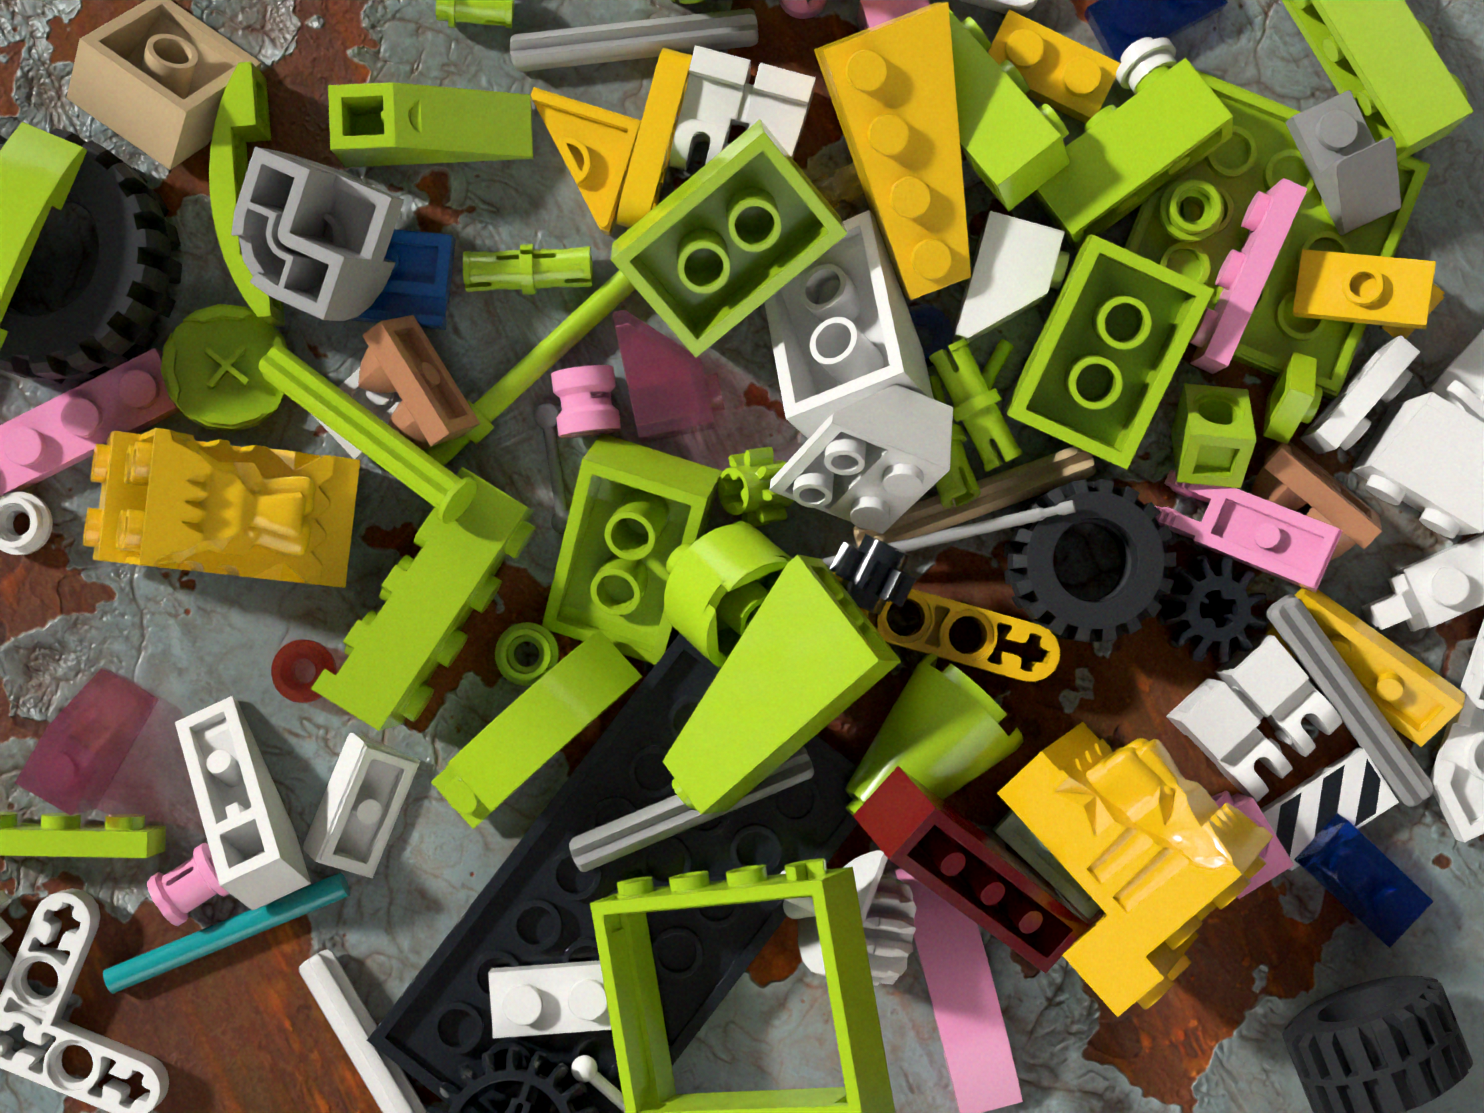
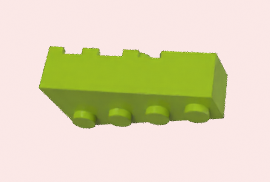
M461 467L456 476L460 479L471 477L478 484L476 495L469 507L459 518L449 524L439 520L437 516L438 509L436 507L433 508L415 535L413 543L421 547L415 558L405 555L397 565L395 564L382 583L379 598L385 604L379 613L371 610L362 621L360 619L356 621L343 641L346 645L344 653L349 657L339 672L334 675L324 669L311 688L378 731L402 725L405 718L412 722L418 719L434 693V689L427 685L440 663L448 668L456 659L468 638L467 634L460 631L473 609L480 613L486 610L502 583L494 575L507 555L516 559L521 554L536 528L528 522L534 510L464 467Z

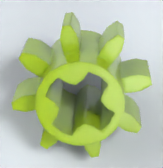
M772 447L749 449L745 453L730 455L728 459L731 467L726 468L721 473L718 482V495L724 509L732 515L742 514V521L750 523L753 527L786 520L787 513L784 507L790 506L794 500L769 491L770 480L787 462L783 460L773 461L774 453Z

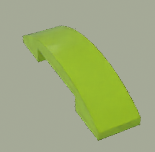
M251 61L238 62L220 101L214 123L209 162L212 216L224 260L245 301L257 317L266 323L271 324L273 327L285 326L284 302L268 296L250 283L253 276L243 261L239 237L231 235L235 207L248 170L246 142L271 140L266 78Z
M24 122L19 125L0 150V324L51 207L62 210L87 153L84 147ZM1 328L0 350L8 334V331Z

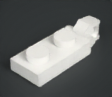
M1484 532L1396 570L1397 575L1387 579L1393 593L1361 606L1369 626L1373 629L1379 627L1380 630H1383L1406 620L1410 631L1414 632L1422 628H1432L1484 605Z

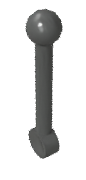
M542 404L536 409L534 419L538 426L543 429L556 512L551 518V525L555 532L564 534L570 511H568L555 429L557 426L556 417L560 413L555 406Z

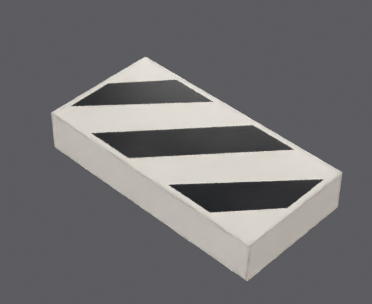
M1357 747L1260 810L1292 860L1294 866L1288 869L1292 871L1398 804L1399 801L1365 749Z

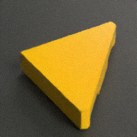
M533 87L531 93L533 103L601 233L611 236L641 120Z

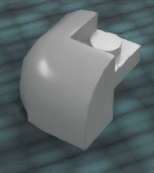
M255 147L235 207L231 235L239 237L243 261L253 276L250 283L268 296L322 320L346 321L358 317L368 309L387 284L395 262L386 259L385 255L404 200L363 183V179L292 154Z

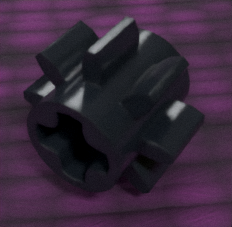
M865 534L859 548L843 542L830 567V570L835 572V575L843 578L841 585L855 603L877 615L881 614L886 602L891 601L903 607L916 581V578L903 571L910 557L908 554L868 534Z

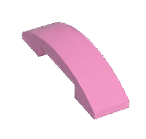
M894 869L897 880L910 885L913 893L912 901H914L917 907L914 916V926L917 929L913 937L941 1038L944 1057L959 1113H983L1023 1102L1005 1023L978 924L903 869Z

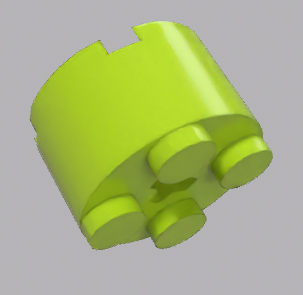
M737 521L731 525L716 528L700 537L693 544L686 543L680 545L670 554L666 565L669 578L664 593L666 616L671 625L703 656L718 668H722L778 577L792 558L746 521Z

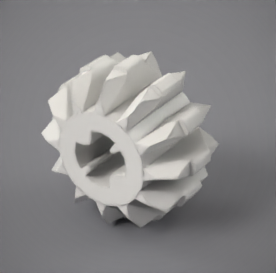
M884 874L880 878L863 924L873 986H878L879 983L893 985L898 977L905 972L908 955L913 952V934L917 929L914 926V916L917 907L914 901H912L913 893L910 885Z

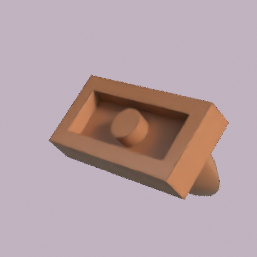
M414 315L380 321L362 335L369 347L361 361L358 387L376 393L397 392L402 401L396 407L388 423L393 429L424 450L431 446L462 437L481 424Z
M1276 440L1265 452L1264 466L1255 478L1251 494L1293 511H1297L1308 503L1312 508L1306 516L1342 530V535L1331 560L1343 555L1356 544L1365 549L1382 532L1380 515L1292 442L1289 441L1288 444Z

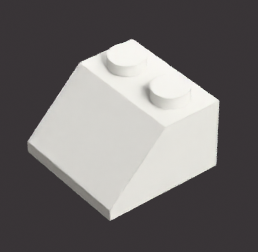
M1434 392L1390 406L1352 471L1368 480L1365 488L1371 494L1393 505H1400L1401 501L1423 513L1419 519L1423 525L1442 536L1455 538L1456 534L1460 536L1482 533L1484 531V422Z

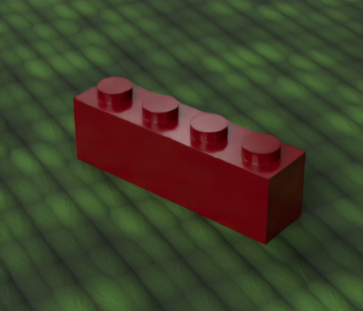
M899 766L894 769L853 815L890 861L1045 974L1089 927L1088 923L1047 880Z

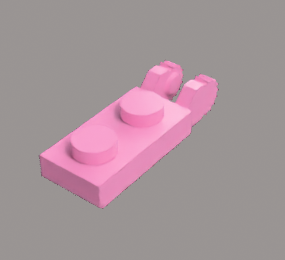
M1175 470L1169 471L1164 483L1166 486H1169L1172 491L1182 496L1208 502L1209 505L1201 522L1186 517L1174 509L1155 506L1160 511V514L1155 518L1161 527L1168 525L1171 531L1184 537L1192 538L1194 544L1223 556L1231 557L1235 561L1312 592H1317L1342 535V530L1237 488L1177 482Z

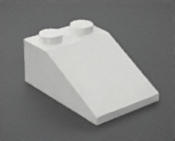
M869 210L843 221L848 234L764 302L785 417L808 439L833 412L895 384L934 399L922 346L876 219Z

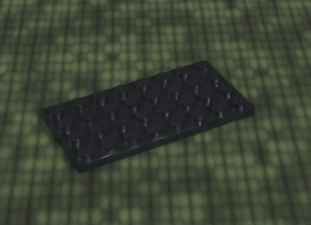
M679 634L366 1041L450 1106L453 1102L442 1096L438 1089L443 1082L455 1086L459 1091H462L467 1086L459 1075L458 1067L463 1063L469 1064L475 1069L477 1075L481 1077L485 1075L482 1065V1054L491 1051L497 1057L500 1069H506V1056L509 1048H519L523 1056L522 1069L528 1070L531 1058L535 1052L545 1053L547 1055V1065L543 1076L547 1078L560 1063L570 1068L569 1076L561 1086L564 1092L580 1082L572 1075L571 1066L573 1061L582 1055L590 1056L596 1061L597 1071L622 1093L612 1030L493 1038L489 971L492 968L599 961L590 903L618 893L617 882L639 877H652L653 886L660 887L670 885L669 877L695 871H708L709 880L718 881L727 880L726 871L745 866L766 865L767 875H777L785 870V865L798 861L822 858L825 859L827 864L858 824V821L846 809V806L853 799L845 790L858 766L818 735H815L804 745L814 767L812 778L587 872L580 871L569 849V843L573 837L677 795L672 786L674 777L662 761L721 669L712 664L685 637ZM785 899L646 912L672 1066L787 917L783 909ZM589 1081L583 1082L588 1088V1092L582 1099L574 1103L576 1111L594 1106L598 1109V1113H624ZM520 1084L504 1085L491 1090L473 1105L469 1113H505L511 1099L516 1098ZM540 1089L535 1106H537L536 1113H560L552 1099Z

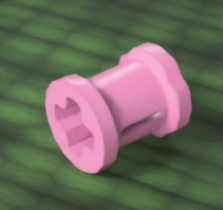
M202 843L194 848V857L164 875L158 872L147 881L148 891L153 902L163 916L175 926H179L187 921L191 910L216 894L223 897L230 894L219 884L209 844Z

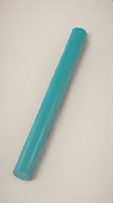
M341 872L296 890L253 911L250 909L107 968L103 971L105 985L114 994L350 896L347 880Z

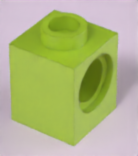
M1184 383L1171 428L1177 482L1241 488L1256 443L1248 389Z

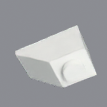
M990 211L982 224L971 264V277L967 279L950 344L965 338L969 343L1037 305L1047 295L1049 287L1059 290L1070 255L1069 252L1060 250L1065 231Z

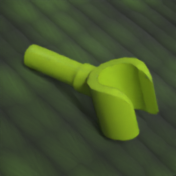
M1000 339L981 371L989 390L995 384L994 380L1014 348L1010 342L1004 339Z

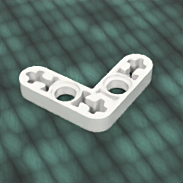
M71 888L51 894L42 900L36 908L0 995V1068L110 1113H148L162 1102L168 1092L169 1077L162 1062L149 1054L61 1019L98 930L101 916L99 906L94 898L83 890ZM70 904L74 906L72 917L81 922L80 927L65 932L57 949L40 947V942L46 945L55 941L61 929L62 921L54 917V911L66 908ZM61 950H68V951H70V956H68L67 954H65V953L62 952ZM34 962H47L56 970L58 985L52 995H38L28 985V970ZM22 1024L25 1026L23 1037L26 1040L41 1046L50 1041L53 1035L56 1037V1041L51 1045L47 1053L43 1049L30 1045L15 1052L12 1050L14 1039L5 1033ZM67 1046H82L91 1054L93 1068L88 1078H73L63 1069L61 1059ZM45 1055L44 1064L42 1065L39 1063V1060ZM112 1059L116 1061V1064L109 1071V1074L121 1079H128L139 1071L144 1075L142 1086L149 1089L150 1093H144L137 1100H133L128 1097L131 1087L127 1083L113 1078L103 1085V1089L98 1087V1083L109 1070L110 1060Z

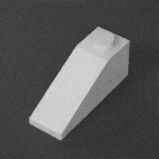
M230 696L176 721V729L220 886L253 911L311 884L295 829L238 701L233 696Z

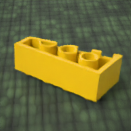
M939 2L814 49L870 211L876 219L902 294L909 300L971 277L949 2Z

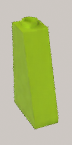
M796 555L787 563L662 761L674 777L672 786L677 796L689 808L698 810L700 815L730 810L901 662L822 559Z

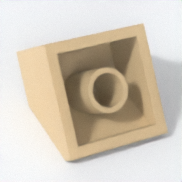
M146 0L80 38L66 99L171 170L211 141L220 101L238 62L251 61L258 70L260 69L261 62L173 1Z

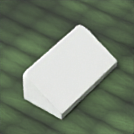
M350 733L304 841L303 850L315 862L373 878L420 760L364 736Z

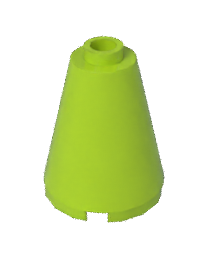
M929 653L916 666L847 784L845 790L853 800L846 806V809L853 816L897 766L901 767L944 800L1015 752L1024 742L1023 736L1019 729L1016 728L1008 737L998 724L1007 715L1003 709L980 686L951 663L943 672L937 670L935 667L938 655Z

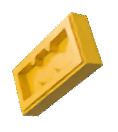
M1302 249L1293 315L1294 317L1426 330L1436 261Z

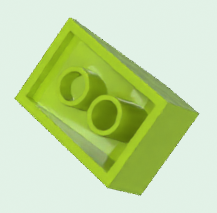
M601 433L582 458L542 626L549 631L583 642L600 629L623 655L656 665L667 651L674 632V627L669 622L664 608V593L669 578L666 570L667 561L670 554L677 547L686 543L693 544L705 535L722 471Z

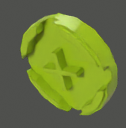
M217 304L195 310L183 319V323L176 327L163 347L161 373L169 399L185 418L208 430L237 432L258 426L278 410L286 394L264 379L262 372L258 368L261 358L267 355L272 347L284 346L288 349L284 337L275 326L273 327L271 324L266 323L257 317L253 310L244 306Z

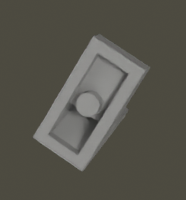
M1350 90L1296 114L1286 122L1340 236L1401 208L1395 141L1390 136L1377 143L1375 142Z

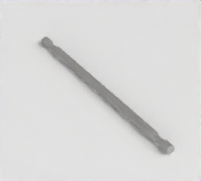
M1074 500L1065 501L1054 507L1031 509L887 544L902 552H908L1041 521L1046 517L1057 514L1067 515L1076 513V505ZM836 556L822 559L829 569Z

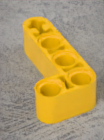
M833 573L834 576L838 579V581L841 582L843 578ZM911 589L907 600L913 602L918 607L921 615L917 630L907 636H900L894 633L888 625L887 611L893 602H886L880 615L859 606L883 639L889 644L924 654L933 653L938 655V658L1012 679L1032 682L1045 679L1055 671L1060 660V647L1057 638L1049 629L1039 624L919 590ZM963 616L975 620L981 630V641L978 647L972 652L965 654L957 651L951 645L949 639V629L953 622ZM997 624L1004 626V630L998 639L1012 643H1026L1029 635L1033 636L1032 647L1041 651L1039 661L1027 662L1024 670L1020 669L1022 662L1019 656L1003 651H995V663L988 662L987 659L997 644Z

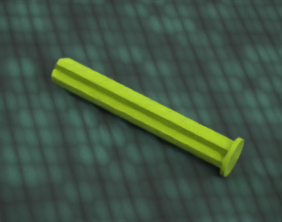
M284 346L272 347L267 355L261 358L258 368L262 372L264 379L438 509V519L443 523L449 524L455 521L469 507L478 488V484L471 477L460 479Z

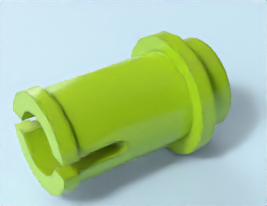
M436 0V20L448 21L449 28H456L457 22L506 26V28L512 29L515 0Z

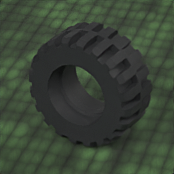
M54 128L49 132L50 134L84 147L87 150L65 203L78 204L91 214L99 240L98 260L94 273L85 289L77 298L59 310L33 316L19 311L10 301L0 324L1 329L8 331L0 350V370L23 378H32L43 383L62 384L66 378L78 382L89 381L100 375L101 367L106 366L114 369L131 360L132 356L127 350L135 343L147 349L159 335L150 328L158 314L169 318L176 301L166 296L169 283H181L182 264L171 257V250H177L181 246L177 228L165 220L169 209L161 196L148 187V181L108 149L93 140L86 142L74 132ZM0 135V150L2 149V147H3V146L5 145V143L7 142V139H5V138L2 137L1 135Z

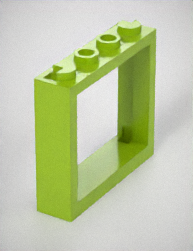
M809 859L785 865L786 874L767 875L766 865H752L726 871L727 880L710 881L708 871H695L669 877L670 885L660 887L653 886L652 877H639L617 882L618 893L590 903L625 1113H895L853 867L827 869L825 859ZM812 897L845 1087L677 1094L646 912Z

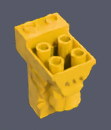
M154 428L143 434L112 431L108 433L107 445L95 444L91 482L102 483L99 509L90 507L87 509L83 546L94 547L93 560L345 588L360 460L269 449L266 446L260 445L232 446L230 441L222 439L209 442L195 441L194 435L161 428Z
M1081 722L1042 750L997 793L1104 911L1062 956L1117 1017L1136 1001L1144 1010L1148 1009L1174 985L1173 980L1192 962L1184 953L1199 936L1196 930L1203 924L1201 921L1216 907L1220 910L1223 909L1250 885V879L1266 865V862L1259 854L1273 838L1272 834L1265 827H1259L1239 809L1228 802L1219 808L1198 782L1186 780L1159 739L1148 741L1147 739L1139 738L1130 742L1125 747H1120L1112 752L1104 739L1099 740L1084 722Z

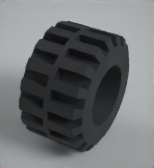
M1086 479L1070 482L1035 499L1025 508L1026 511L1036 508L1054 507L1061 502L1074 500L1076 513L1067 515L1057 514L1046 517L1041 521L1011 527L1010 531L1013 534L1010 542L1005 544L1003 557L1008 558V570L1003 572L1006 584H1011L1015 594L1011 598L1016 607L1023 609L1029 615L1028 621L1049 629L1055 637L1076 642L1115 640L1117 636L1132 634L1142 628L1141 622L1146 618L1154 617L1162 608L1158 603L1160 597L1163 594H1170L1174 580L1167 579L1169 567H1176V552L1168 553L1166 540L1173 538L1168 525L1162 527L1159 525L1155 517L1160 514V511L1152 502L1143 504L1137 499L1140 493L1129 486L1118 488L1114 486V481L1103 479L1094 482H1086ZM1079 524H1093L1105 530L1116 542L1121 555V572L1117 583L1107 595L1094 600H1083L1069 594L1058 581L1053 566V554L1058 539L1066 530Z
M1392 976L1347 987L1306 1007L1286 1025L1285 1031L1282 1033L1313 1113L1406 1112L1426 1104L1450 1090L1469 1073L1468 1070L1473 1065V1060L1443 985L1432 977Z

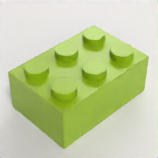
M759 119L612 243L611 261L696 358L848 233L841 217L762 120Z
M1086 235L1004 408L1005 412L1009 417L1127 470L1215 289L1098 236Z

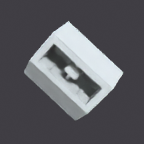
M895 384L839 409L828 417L770 480L769 491L795 500L802 506L816 508L850 521L857 527L883 534L950 470L953 407Z

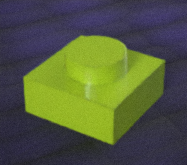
M1292 351L1267 396L1263 436L1288 444L1300 422L1309 424L1312 421L1320 405L1323 393L1321 387L1315 386L1316 358Z

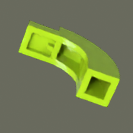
M600 629L597 630L477 734L447 763L448 766L431 783L445 797L450 806L474 829L555 754L606 711L642 676Z

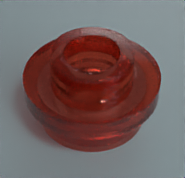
M309 639L295 640L284 645L275 655L271 666L272 681L277 691L286 699L297 703L313 702L323 696L311 689L324 669L336 675V663L331 652L321 643ZM302 659L310 660L315 666V676L308 683L301 682L295 674L296 665Z

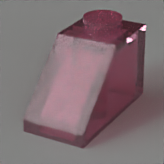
M626 310L612 312L638 437L641 443L644 444L714 429L713 413L725 410L717 373L704 375L702 361L699 357L695 358L690 351Z
M101 668L47 726L15 784L71 816L96 809L158 703L159 698L112 671Z

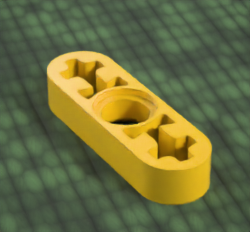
M668 48L661 50L617 213V225L631 228L658 205L689 79V68L692 60V55Z

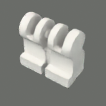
M695 45L682 109L673 138L669 166L686 171L694 147L699 142L710 144L706 165L730 145L727 142L732 125L744 126L745 129H749L759 119L762 120L788 154L794 158L813 98L816 78L760 63L755 83L751 85L749 84L751 60Z
M1256 633L1251 637L1253 647L1248 652L1237 650L1230 657V661L1224 662L1214 671L1222 681L1207 678L1166 717L1212 760L1223 775L1246 796L1254 798L1257 803L1269 792L1266 784L1254 770V763L1257 759L1280 778H1284L1292 770V766L1282 754L1279 744L1272 738L1267 739L1256 728L1261 723L1260 720L1263 717L1267 718L1270 725L1276 731L1274 733L1280 741L1290 745L1304 757L1309 755L1316 748V745L1302 728V718L1305 716L1315 727L1327 735H1330L1342 724V719L1329 701L1308 680L1310 677L1277 638L1272 635Z

